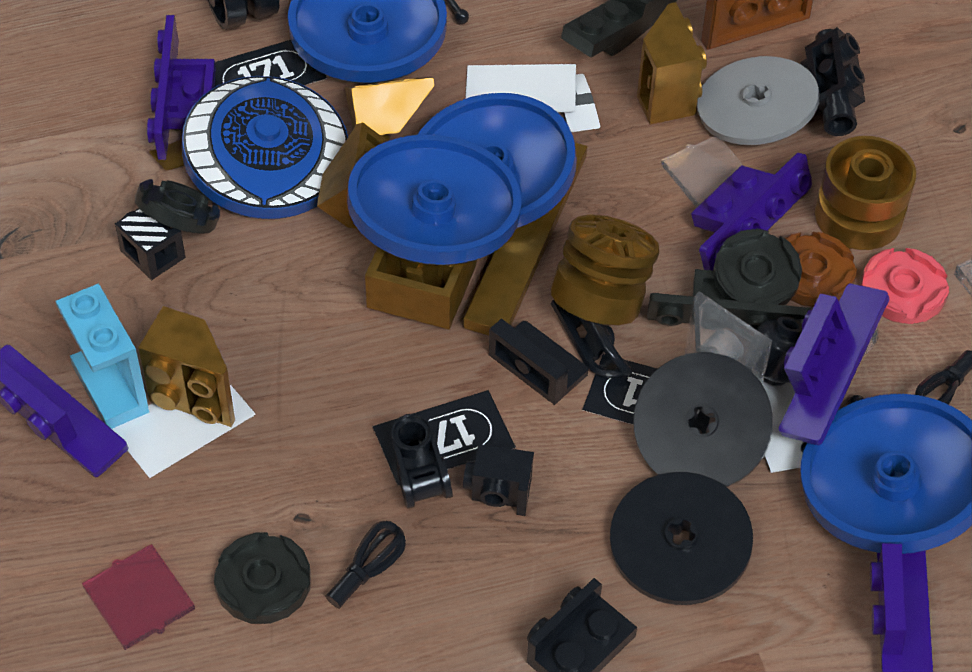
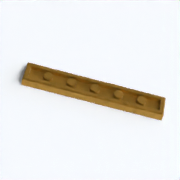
M575 143L577 157L575 177L562 200L539 219L516 228L512 237L494 252L464 317L465 329L489 336V329L501 318L512 325L586 159L588 146Z

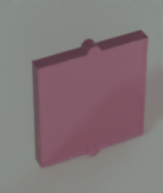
M152 544L122 561L119 559L114 560L112 567L82 583L83 589L124 650L155 632L158 634L164 633L167 625L195 610L194 603Z

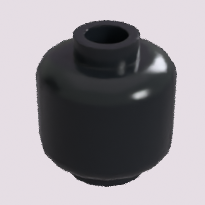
M783 316L778 319L766 320L758 326L747 353V360L749 366L753 369L754 375L762 382L774 386L790 383L784 370V360L788 350L792 346L795 347L802 332V324L799 321Z

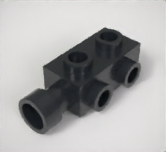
M838 27L835 29H824L817 33L814 42L805 46L806 58L800 64L807 68L817 81L819 105L816 111L820 110L822 112L825 131L832 136H844L855 130L857 126L855 107L865 102L863 90L865 77L858 59L860 47L850 33L845 34Z

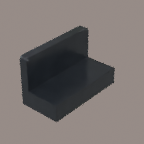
M501 318L489 329V356L553 405L557 404L588 376L589 368L587 365L528 321H522L514 328Z

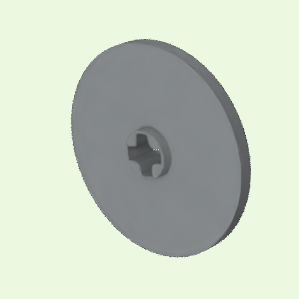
M773 56L751 57L733 62L711 75L702 86V97L697 100V109L703 126L717 138L740 145L767 144L791 136L812 119L819 105V89L812 73L795 61Z

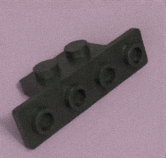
M695 269L693 295L682 296L651 293L647 318L657 320L660 324L676 326L681 323L701 324L702 327L710 330L732 327L742 328L755 334L760 323L783 316L791 317L802 324L807 311L813 308L724 300L716 288L713 271Z

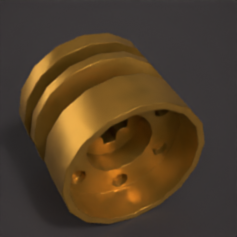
M592 214L576 217L569 226L568 239L565 240L563 246L565 258L558 262L551 285V296L567 312L584 320L603 325L618 326L632 323L638 318L646 294L645 282L651 278L653 264L657 261L659 255V243L642 228L621 219Z

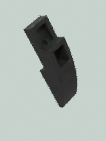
M609 0L565 24L561 39L589 57H593L602 51L614 56L650 29L669 3H675L677 0Z

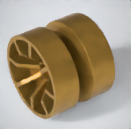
M875 136L851 137L834 146L826 160L815 208V218L821 231L839 239L848 248L855 250L878 249L895 240L902 229L908 203L916 181V167L912 158L897 144Z

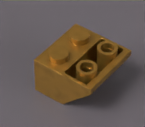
M676 2L669 3L643 39L637 98L650 125L694 116L696 114L697 100L702 97L701 73L707 66L706 54L701 45L697 46L693 38L691 22L688 17H683Z
M378 247L365 274L367 308L450 330L476 268L477 260L450 265L425 264L394 256Z
M163 306L138 347L149 401L154 402L165 410L176 409L195 415L199 420L208 424L220 423L232 427L235 422L228 370L205 319Z

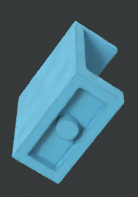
M99 283L56 300L57 308L81 350L70 355L72 366L101 420L113 429L150 413L136 348Z

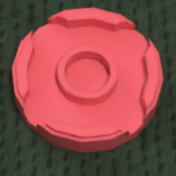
M895 248L885 249L874 255L864 268L861 286L887 291L890 300L882 317L893 322L914 324L928 321L939 314L946 303L949 286L946 281L947 274L944 267L932 256L910 248H906L905 252H894Z

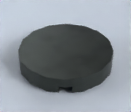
M153 179L145 180L139 184L135 195V204L152 219L169 227L192 233H210L216 228L220 218V209L217 205H213L212 208L208 206L209 199L203 193L170 180H162L160 186L153 185Z
M751 229L740 231L727 238L717 253L713 269L716 288L724 300L786 305L797 292L801 279L802 266L799 254L788 240L781 236L778 238L768 234L769 231Z
M255 532L235 540L223 550L218 559L219 564L216 568V573H214L215 590L221 606L234 618L250 624H271L289 617L302 606L310 591L311 570L304 550L292 539L280 535V538L268 536V532Z

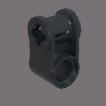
M406 414L399 417L391 428V438L399 483L407 509L414 507L415 502L440 495H443L446 499L453 497L448 470L444 458L440 455L429 420L418 414ZM411 440L421 441L416 446L405 445V443Z

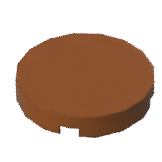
M800 232L785 238L799 254L802 266L798 290L791 301L803 306L814 307L820 294L837 297L839 301L846 286L854 284L856 279L857 266L855 268L854 256L851 250L839 239L821 232H812L811 236H801Z

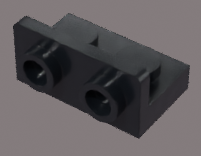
M593 578L583 588L580 586L573 588L562 601L560 610L550 619L544 617L533 626L527 636V663L537 672H600L636 637L637 626L601 597L602 584Z

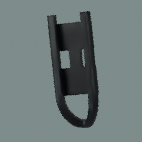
M552 300L551 306L583 363L588 366L590 371L606 378H621L632 374V368L614 347L615 336L609 325L577 317L559 306L555 300ZM581 324H583L587 331L585 338H581L576 330ZM605 352L618 368L617 370L606 369L599 366L595 361Z

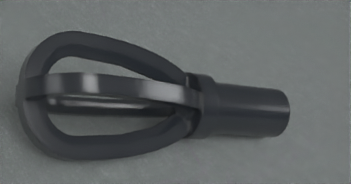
M964 351L951 366H947L943 371L935 372L925 378L917 386L915 395L926 397L934 389L945 383L948 385V389L938 400L949 405L957 387L963 383L964 377L972 370V351Z
M391 521L375 523L360 542L355 552L353 563L346 568L347 572L326 594V599L334 607L340 609L361 584L364 585L369 578L375 577L388 569L405 550L406 540L404 531ZM394 534V539L371 562L363 567L377 546L387 536Z

